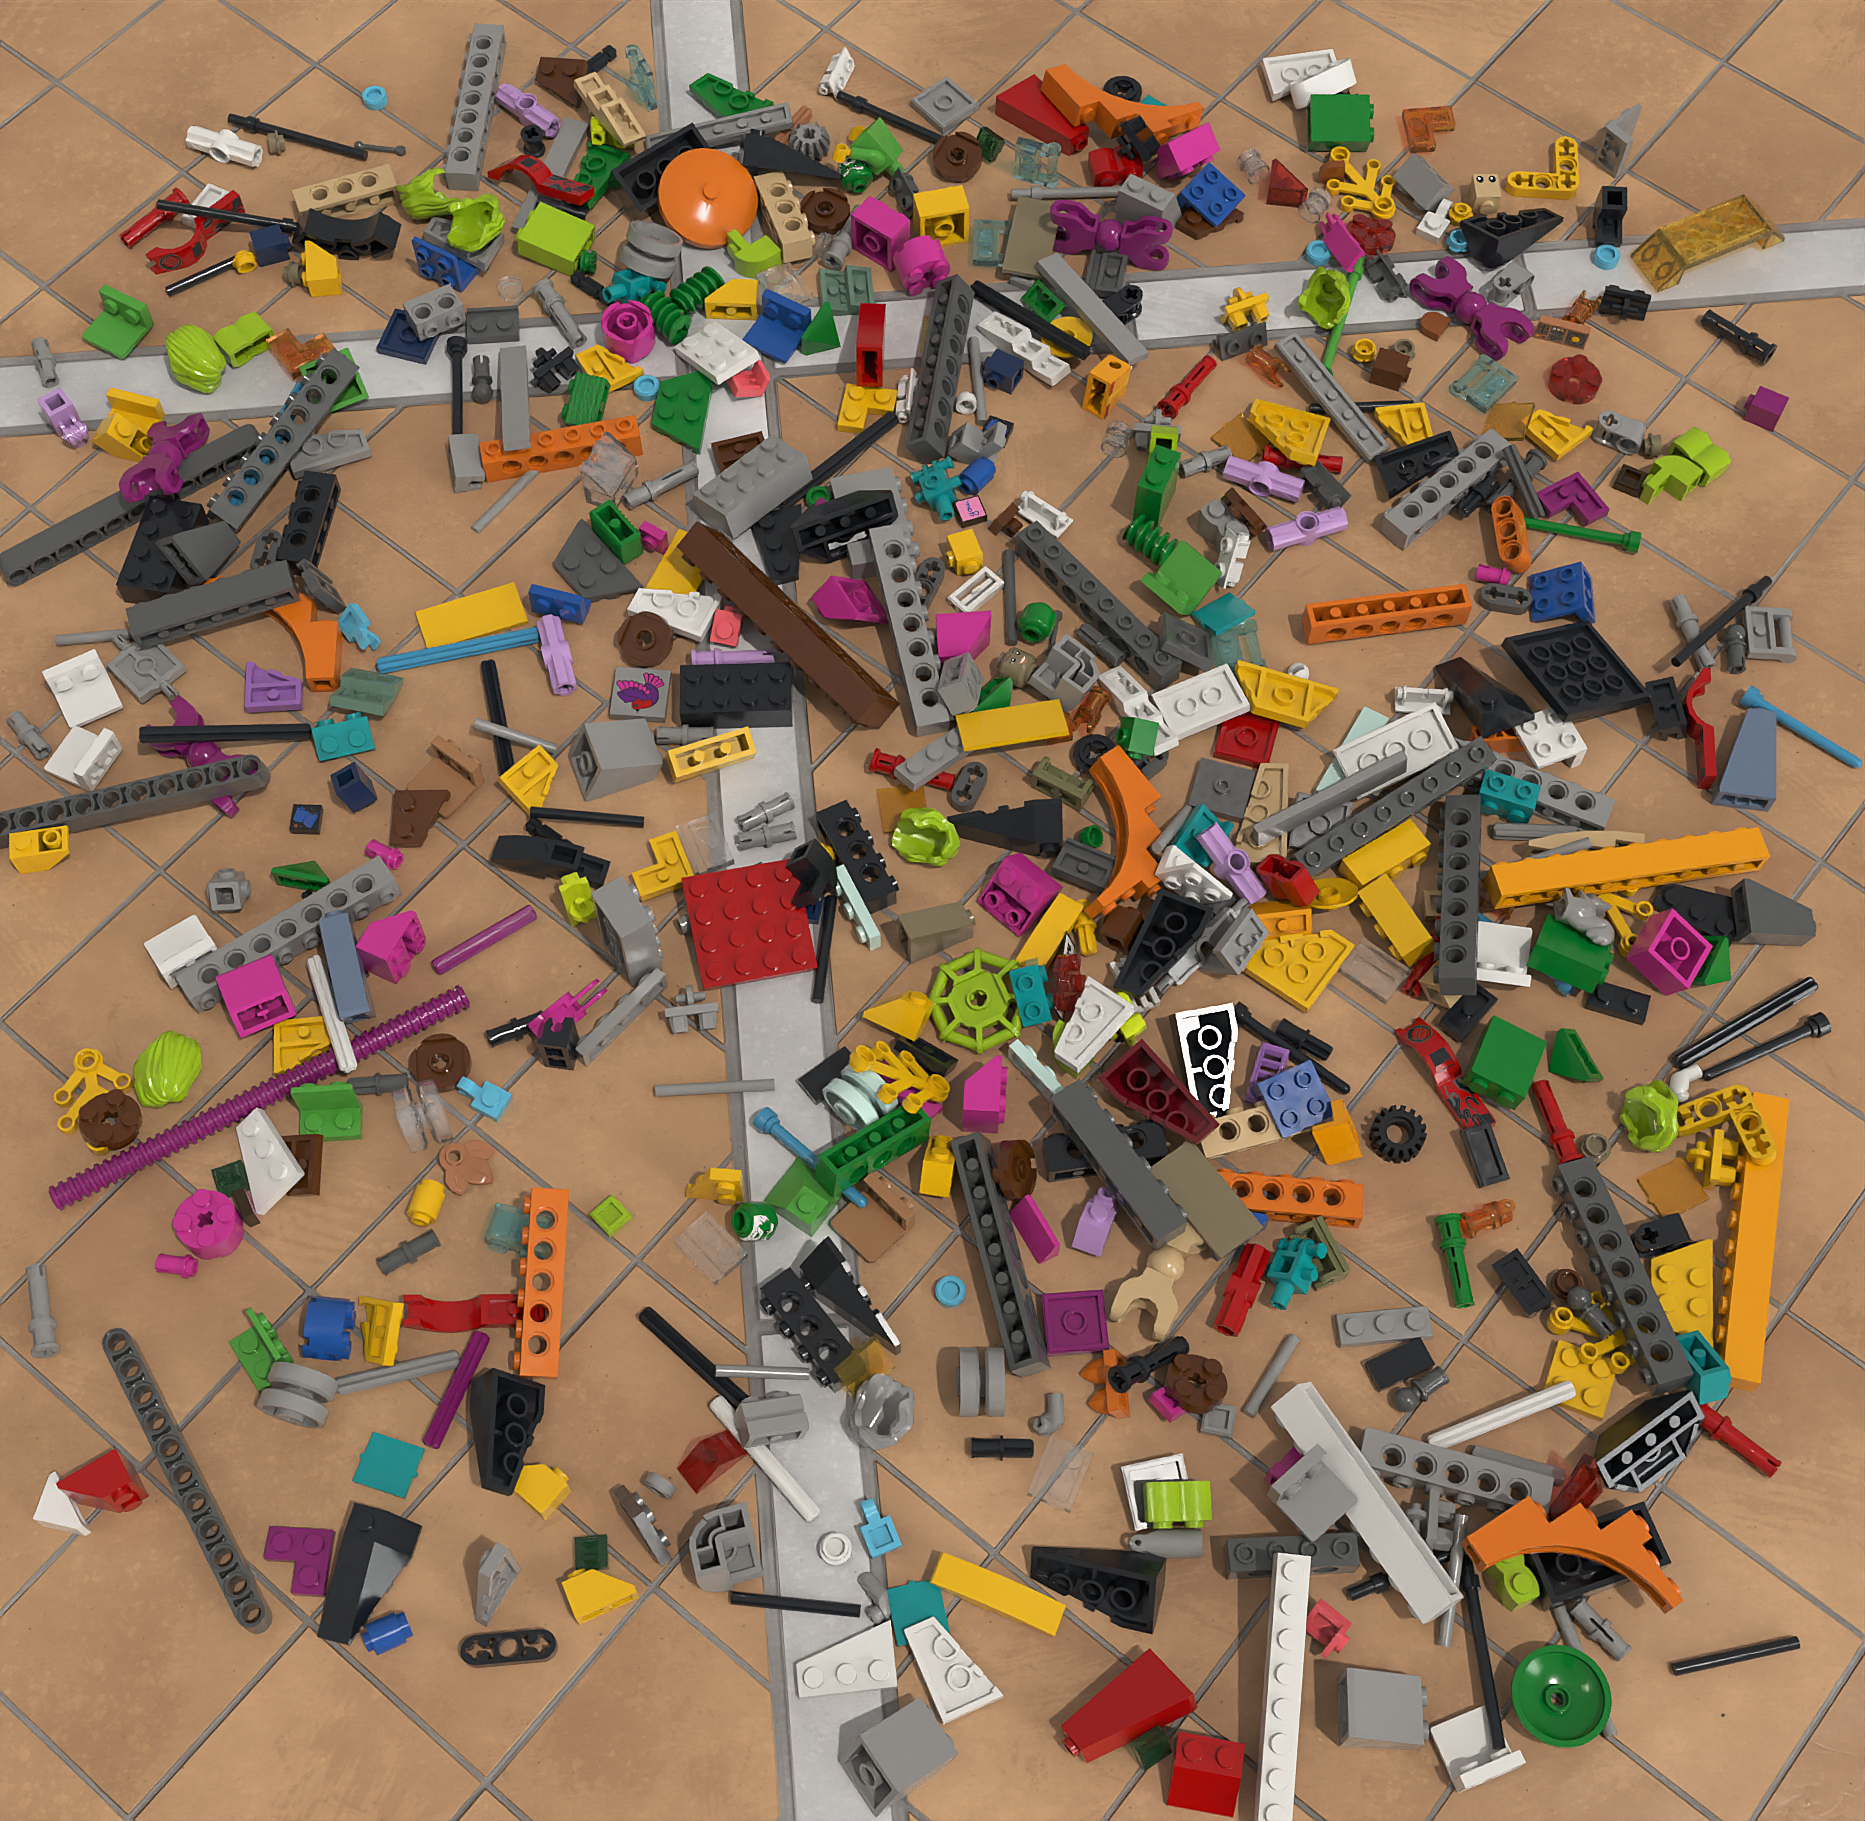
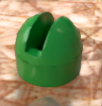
M1097 825L1087 826L1081 829L1078 834V841L1097 848L1103 843V833Z

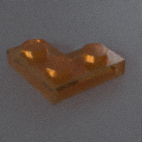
M1451 106L1403 109L1402 120L1410 153L1435 152L1436 141L1434 133L1454 131L1456 126Z
M289 328L266 339L269 349L293 380L302 376L299 366L317 360L323 352L329 354L335 348L324 333L300 344Z

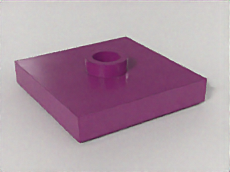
M1103 1289L1041 1294L1048 1357L1103 1353V1350L1110 1349Z

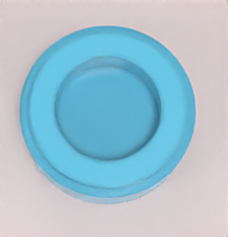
M370 86L362 93L363 103L370 110H380L388 103L386 91L380 86Z
M1316 240L1308 244L1305 257L1310 264L1322 266L1329 262L1331 251L1324 241Z
M1601 245L1595 250L1593 262L1600 269L1611 270L1617 266L1620 252L1612 245Z
M643 375L635 380L634 392L639 400L652 401L657 398L659 389L657 378L651 375Z
M956 1276L941 1278L935 1288V1296L938 1303L945 1308L960 1306L966 1297L964 1282Z

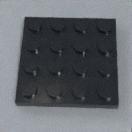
M1588 620L1506 637L1501 644L1502 648L1563 723L1646 704L1652 696Z

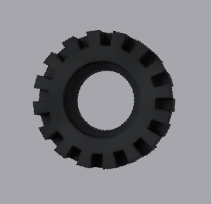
M1392 1105L1389 1110L1384 1108L1375 1117L1370 1129L1369 1140H1372V1149H1378L1376 1154L1379 1157L1384 1154L1386 1156L1385 1161L1390 1162L1391 1158L1395 1159V1164H1400L1402 1159H1404L1405 1163L1409 1162L1412 1157L1415 1158L1424 1144L1427 1133H1424L1426 1124H1421L1423 1118L1421 1115L1415 1117L1416 1111L1412 1108L1410 1112H1407L1404 1105H1401L1399 1109H1396V1105ZM1392 1125H1400L1408 1131L1409 1140L1403 1144L1394 1143L1388 1138L1387 1129Z

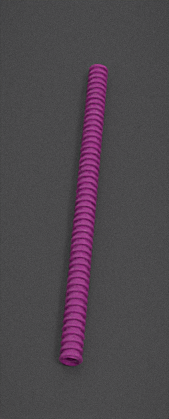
M456 985L455 990L451 991V989H448L447 994L443 995L440 993L438 994L439 998L434 999L432 997L430 998L431 1002L426 1003L424 1001L421 1007L416 1005L413 1007L414 1010H406L404 1015L398 1014L396 1019L390 1018L388 1023L384 1024L382 1022L378 1028L375 1026L371 1027L372 1031L370 1032L363 1031V1035L360 1037L355 1035V1039L350 1041L357 1064L364 1057L368 1059L372 1053L374 1055L378 1054L377 1051L380 1049L382 1051L386 1050L388 1045L394 1046L396 1041L402 1042V1038L406 1036L410 1038L414 1032L416 1034L420 1033L419 1030L422 1028L424 1030L428 1029L430 1024L435 1026L438 1020L441 1022L445 1021L444 1017L446 1016L453 1017L454 1012L461 1013V1009L464 1007L469 1009L470 1002L463 988ZM333 1047L329 1048L327 1053L321 1052V1056L317 1058L313 1056L309 1062L307 1060L303 1061L304 1064L301 1066L296 1064L293 1070H290V1068L286 1069L287 1073L283 1075L281 1072L278 1073V1077L275 1079L270 1077L267 1083L264 1081L260 1082L261 1086L259 1087L252 1086L251 1091L244 1090L242 1095L236 1094L234 1099L230 1100L228 1098L225 1100L226 1103H218L214 1109L209 1107L206 1113L204 1111L199 1112L200 1116L195 1117V1115L191 1116V1120L188 1122L183 1120L180 1126L178 1124L173 1125L174 1129L172 1130L167 1128L164 1130L165 1133H157L155 1138L149 1137L147 1142L143 1143L141 1141L137 1147L130 1146L127 1152L125 1150L120 1151L121 1155L119 1156L112 1155V1159L109 1161L107 1159L102 1160L103 1164L101 1165L98 1163L94 1164L93 1169L86 1168L83 1174L78 1172L76 1177L72 1178L70 1176L66 1182H58L56 1187L53 1185L49 1186L48 1192L57 1209L62 1211L65 1209V1205L72 1206L75 1200L80 1202L83 1200V1196H92L91 1192L93 1191L98 1193L101 1191L100 1188H108L110 1183L116 1184L118 1179L122 1178L124 1180L128 1174H136L138 1169L140 1171L145 1170L144 1166L146 1165L153 1166V1162L156 1160L161 1162L164 1156L167 1158L171 1157V1153L174 1151L179 1153L182 1147L184 1149L189 1148L188 1144L193 1143V1145L197 1144V1140L200 1138L205 1140L208 1134L211 1136L215 1135L214 1131L216 1130L223 1131V1127L226 1125L231 1127L233 1122H241V1118H246L255 1108L265 1110L267 1105L271 1104L273 1106L275 1101L279 1100L281 1102L284 1100L283 1097L287 1095L292 1097L291 1088L300 1087V1085L305 1083L318 1084L319 1079L326 1080L327 1075L331 1074V1076H334L337 1070L342 1072L339 1069Z

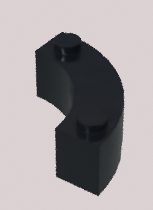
M310 208L298 219L291 243L305 249V241H311L328 253L338 255V258L342 260H359L360 256L368 255L377 258L396 248L402 224L382 212L364 219L348 220L331 217Z

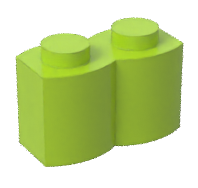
M256 312L241 316L234 325L219 329L212 337L220 352L233 368L246 364L255 355L266 352L277 342L272 328Z
M1692 427L1674 440L1667 451L1668 455L1686 458L1703 470V474L1698 482V485L1706 487L1725 473L1732 461L1726 450L1713 444L1708 434L1697 427Z
M1210 1481L1143 1483L1145 1523H1153V1529H1171L1172 1522H1185V1528H1204V1521H1212Z
M1524 1555L1502 1560L1485 1569L1488 1575L1496 1581L1498 1597L1504 1607L1510 1612L1531 1604L1539 1597L1538 1582L1530 1569L1524 1565Z

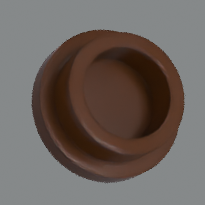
M1571 1269L1557 1271L1551 1280V1287L1554 1293L1562 1299H1567V1294L1571 1288L1576 1286L1583 1287L1581 1277Z

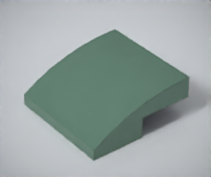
M846 265L844 271L819 268L817 281L820 308L826 301L830 303L833 316L858 315L860 303H875L871 268Z
M350 668L341 676V686L330 695V706L384 716L397 698L404 678Z

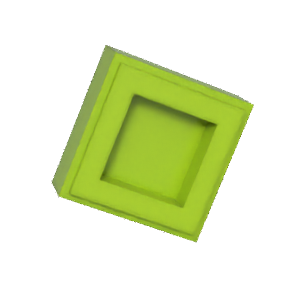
M612 1194L589 1213L590 1218L609 1238L633 1219L629 1211Z

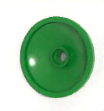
M1564 1645L1541 1647L1531 1652L1520 1662L1512 1678L1511 1701L1519 1722L1531 1736L1546 1745L1556 1748L1582 1746L1597 1737L1608 1722L1612 1698L1607 1678L1597 1663L1580 1650ZM1552 1694L1560 1697V1706H1556L1551 1702Z

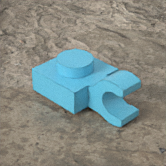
M349 603L337 620L341 631L349 642H357L361 649L365 650L370 645L373 650H376L381 641L377 635L367 629L371 622L358 604Z
M463 1076L457 1084V1088H459L458 1093L473 1100L471 1109L495 1122L499 1121L513 1098L511 1093L488 1081H485L481 1088L472 1080Z
M873 1498L861 1502L860 1507L868 1524L860 1527V1531L872 1560L901 1548L902 1543L890 1515L880 1518Z

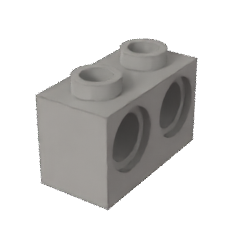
M450 284L403 303L406 319L419 341L434 337L443 331L466 322L463 304Z
M969 652L945 660L943 664L938 692L952 716L960 713H969L978 707L983 676Z

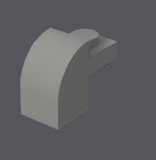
M998 421L983 432L966 422L952 433L947 454L968 465L981 457H986L995 464L998 452L1006 443L1005 433L1007 426Z

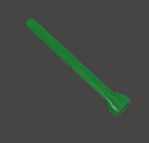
M1524 517L1526 528L1617 544L1621 545V548L1626 549V552L1636 554L1639 549L1641 532L1630 530L1629 533L1624 532L1622 535Z

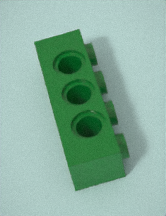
M902 1105L819 1154L815 1177L834 1197L863 1180L871 1172L878 1171L926 1142L932 1119L922 1108L917 1113L911 1114Z

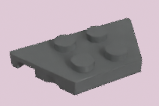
M583 519L578 521L553 562L554 569L575 593L591 600V603L599 602L602 599L620 598L619 594L634 591L636 593L639 588H643V585Z

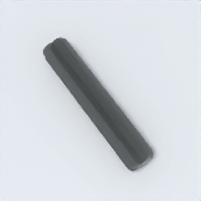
M1512 444L1503 448V455L1530 517L1534 519L1543 517L1545 512L1516 445Z

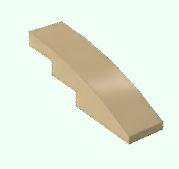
M596 72L574 80V87L585 104L605 129L623 147L646 139V134L622 97L617 98L609 84L604 85Z
M1579 831L1555 834L1529 840L1523 852V858L1589 837L1592 848L1586 849L1588 852L1601 850L1607 846H1614L1615 848L1624 847L1634 842L1644 844L1645 834L1622 831Z

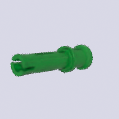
M1449 1213L1435 1217L1434 1223L1439 1228L1441 1238L1439 1248L1446 1255L1455 1307L1458 1309L1474 1306L1475 1302L1473 1301L1463 1251L1467 1243L1461 1234L1459 1224L1462 1220L1461 1214Z

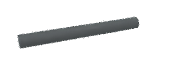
M1006 549L1003 551L1007 645L1015 646L1018 644L1014 551Z

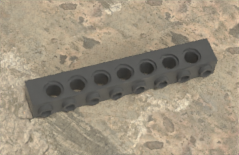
M958 274L939 280L936 283L905 447L923 464L944 458L971 316L975 292Z
M335 348L329 354L322 353L315 363L318 366L313 374L308 372L301 381L300 385L303 388L298 394L293 392L286 400L285 405L287 409L283 414L280 412L275 414L269 423L272 426L267 434L262 432L253 445L257 448L252 454L246 452L238 463L241 468L235 475L231 472L222 484L225 487L220 495L215 493L206 505L210 508L207 514L208 518L215 523L225 521L236 534L354 379L360 368L358 365ZM328 375L332 377L334 383L327 384L323 382L321 376ZM314 395L319 400V403H309L306 396ZM299 415L304 423L296 424L291 420L290 416ZM283 435L288 439L289 443L280 444L276 441L275 436ZM268 455L272 458L273 463L269 465L264 464L260 461L259 456ZM252 475L257 479L258 483L249 485L245 482L244 476ZM232 495L238 496L242 504L238 506L232 505L228 501V497Z
M1037 520L1016 534L1015 553L1086 623L1090 624L1103 636L1107 635L1111 643L1122 652H1125L1126 658L1124 660L1157 692L1166 689L1179 679L1182 661L1178 657L1161 650L1160 639Z
M1482 736L1478 737L1295 853L1289 861H1298L1304 864L1314 880L1339 864L1343 858L1399 826L1490 768L1497 760L1496 756Z
M1446 795L1445 807H1440V824H1445V829H1439V845L1444 846V851H1438V867L1443 868V873L1437 874V889L1442 891V896L1436 897V911L1441 913V919L1435 920V934L1440 936V942L1434 943V958L1439 960V966L1433 967L1434 984H1439L1440 995H1476L1482 825L1481 795Z
M977 1131L951 1141L1010 1372L1024 1378L1050 1369L1051 1366L1006 1198L1000 1188V1184H996L993 1181L992 1171L997 1164L992 1145L988 1138Z
M1592 1156L1558 1165L1552 1178L1554 1192L1560 1195L1563 1200L1565 1216L1568 1221H1572L1574 1224L1577 1242L1581 1248L1585 1249L1589 1257L1588 1265L1593 1275H1597L1600 1281V1289L1606 1303L1609 1302L1614 1312V1323L1618 1330H1622L1627 1340V1352L1632 1359L1635 1358L1638 1364L1639 1377L1642 1384L1649 1388L1652 1396L1686 1387L1694 1373ZM1576 1191L1583 1192L1587 1197L1579 1196ZM1588 1218H1595L1599 1224L1592 1223ZM1600 1244L1608 1245L1612 1250H1605ZM1612 1271L1622 1273L1625 1278L1615 1276ZM1625 1298L1634 1300L1637 1305H1630L1626 1302ZM1638 1326L1646 1327L1650 1333H1643L1639 1330ZM1651 1354L1659 1355L1663 1362L1654 1360Z

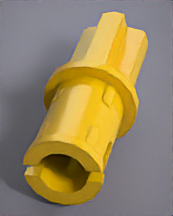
M1087 899L1076 901L1085 906V909L1091 904L1090 900ZM1084 909L1074 926V931L1078 934L1080 953L1085 957H1089L1097 953L1095 938L1097 925Z

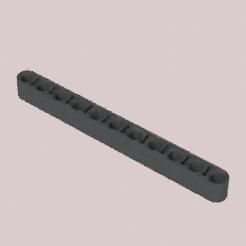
M246 424L190 453L187 458L182 459V464L178 469L183 485L177 493L164 496L163 490L158 489L147 494L141 501L127 503L119 490L0 553V573L10 586L24 584L140 522L150 496L182 500L241 468L238 463L246 452L252 454L257 448L253 444L260 433L254 425Z
M249 754L0 812V849L9 847L10 833L65 825L69 827V833L259 789L268 784L271 773L260 758ZM258 768L257 772L249 775L253 769ZM230 774V777L226 781H222L226 775ZM202 781L199 787L194 788L198 782ZM175 787L170 794H167L171 788ZM147 794L143 800L139 801L141 796ZM119 800L118 804L112 807L113 803ZM91 807V809L84 814L85 810ZM63 813L62 817L56 820L57 817ZM33 820H35L34 824L31 825V826H29V824H30Z
M122 1328L109 1330L102 1339L103 1350L236 1620L243 1628L253 1634L265 1632L272 1623V1612L138 1343ZM126 1340V1345L123 1349L114 1351L117 1343ZM139 1366V1371L136 1375L127 1377L131 1368ZM152 1392L151 1399L144 1404H140L142 1396L145 1393ZM162 1418L166 1419L162 1428L153 1430L156 1421ZM179 1445L178 1451L174 1456L166 1457V1453L171 1446ZM192 1472V1477L187 1483H179L184 1473ZM206 1499L205 1505L201 1510L193 1511V1505L197 1500ZM213 1526H219L217 1536L207 1539L208 1530ZM233 1553L232 1562L228 1566L220 1567L222 1557L225 1554ZM241 1581H247L246 1590L242 1594L234 1595L236 1584ZM255 1609H261L259 1620L254 1623H248L250 1612Z

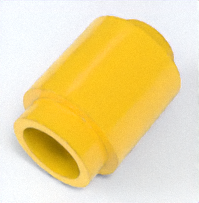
M423 1179L421 1184L416 1186L407 1210V1215L411 1218L413 1224L427 1227L428 1224L436 1223L445 1199V1187L441 1183L430 1179Z

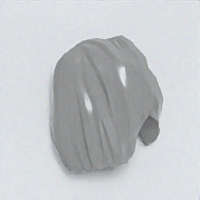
M875 1373L870 1380L862 1383L857 1389L855 1405L848 1425L849 1430L854 1434L861 1446L880 1450L896 1445L899 1438L914 1425L915 1404L912 1389L908 1386H902L900 1382L894 1381L893 1378L882 1373Z

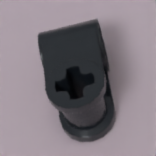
M1127 285L1109 298L1102 300V302L1125 325L1141 314L1142 305L1140 302L1143 298V291L1136 285Z
M1679 1213L1670 1214L1658 1220L1644 1223L1630 1236L1641 1259L1665 1252H1672L1692 1243Z

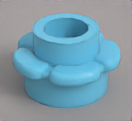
M1461 229L1452 231L1446 239V245L1455 253L1466 252L1469 249Z

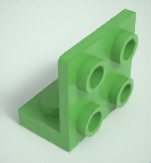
M104 284L98 292L105 309L82 334V338L84 341L120 359H125L152 328L154 322L145 303Z
M1182 540L1156 574L1146 572L1140 581L1179 614L1191 616V613L1194 612L1220 578L1222 571L1186 541Z
M342 1081L332 1082L330 1085L323 1086L305 1083L300 1085V1087L291 1088V1096L300 1110L299 1135L320 1134L323 1135V1142L362 1139L363 1106L352 1084Z
M250 1307L245 1311L254 1326L229 1341L261 1394L262 1390L273 1387L267 1380L272 1363H293L294 1360L279 1340L277 1332L263 1312L257 1315Z

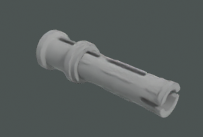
M860 204L854 206L852 213L860 206ZM851 214L839 236L831 240L829 251L825 252L822 256L823 264L830 270H841L844 265L843 260L852 251Z
M543 279L537 282L532 292L543 303L544 311L554 317L574 348L584 345L587 337L564 306L565 300L562 295L557 294L555 291L554 283L550 279Z
M39 1263L31 1264L25 1268L32 1320L28 1325V1331L32 1333L33 1338L31 1356L38 1359L49 1358L60 1352V1345L56 1343L55 1338L57 1321L51 1315L46 1265L41 1264L39 1269Z

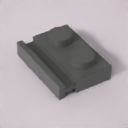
M1096 249L1092 250L1085 283L1098 297L1109 298L1123 288L1128 255H1122L1114 251H1103L1102 253L1096 252Z
M518 305L467 308L468 345L519 342Z
M305 558L296 564L303 571L301 575L306 582L303 586L312 599L318 598L325 609L330 608L338 615L346 609V605L339 592L331 585L333 581Z
M1067 838L1064 847H1062L1052 866L1051 874L1101 894L1111 877L1115 865V856Z

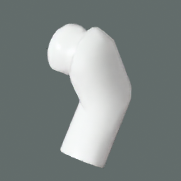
M1697 1064L1675 1072L1671 1076L1669 1088L1676 1094L1678 1102H1684L1689 1098L1687 1091L1689 1083L1702 1077V1071Z

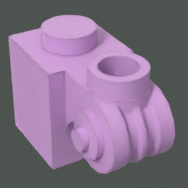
M60 387L37 399L46 420L59 436L62 435L61 437L64 441H67L68 444L75 448H80L86 444L87 439H89L88 427L85 423L81 422L73 403Z
M1101 1187L1097 1194H1094L1093 1198H1090L1089 1202H1087L1072 1243V1247L1101 1257L1115 1215H1117L1119 1209L1116 1198L1107 1187Z

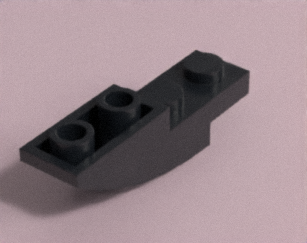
M525 835L499 836L490 860L492 863L544 879L547 874L562 878L576 872L579 878L586 876L589 886L596 889L604 885L611 861L584 853L585 847L555 839Z

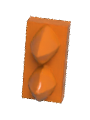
M1116 1349L1103 1350L1104 1357L1089 1363L1080 1372V1376L1090 1382L1106 1384V1388L1099 1390L1092 1396L1088 1405L1099 1413L1112 1414L1117 1419L1130 1417L1128 1391L1126 1393L1116 1392L1108 1380V1370L1114 1365L1121 1366L1125 1364V1356Z

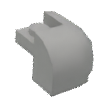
M1065 634L1052 647L1046 661L1031 676L1028 683L1050 700L1059 699L1063 712L1073 710L1092 690L1100 675L1098 667L1094 662L1096 656L1072 637Z
M746 1502L716 1509L703 1515V1519L696 1525L692 1535L689 1536V1548L698 1586L708 1592H724L734 1590L733 1584L764 1576Z

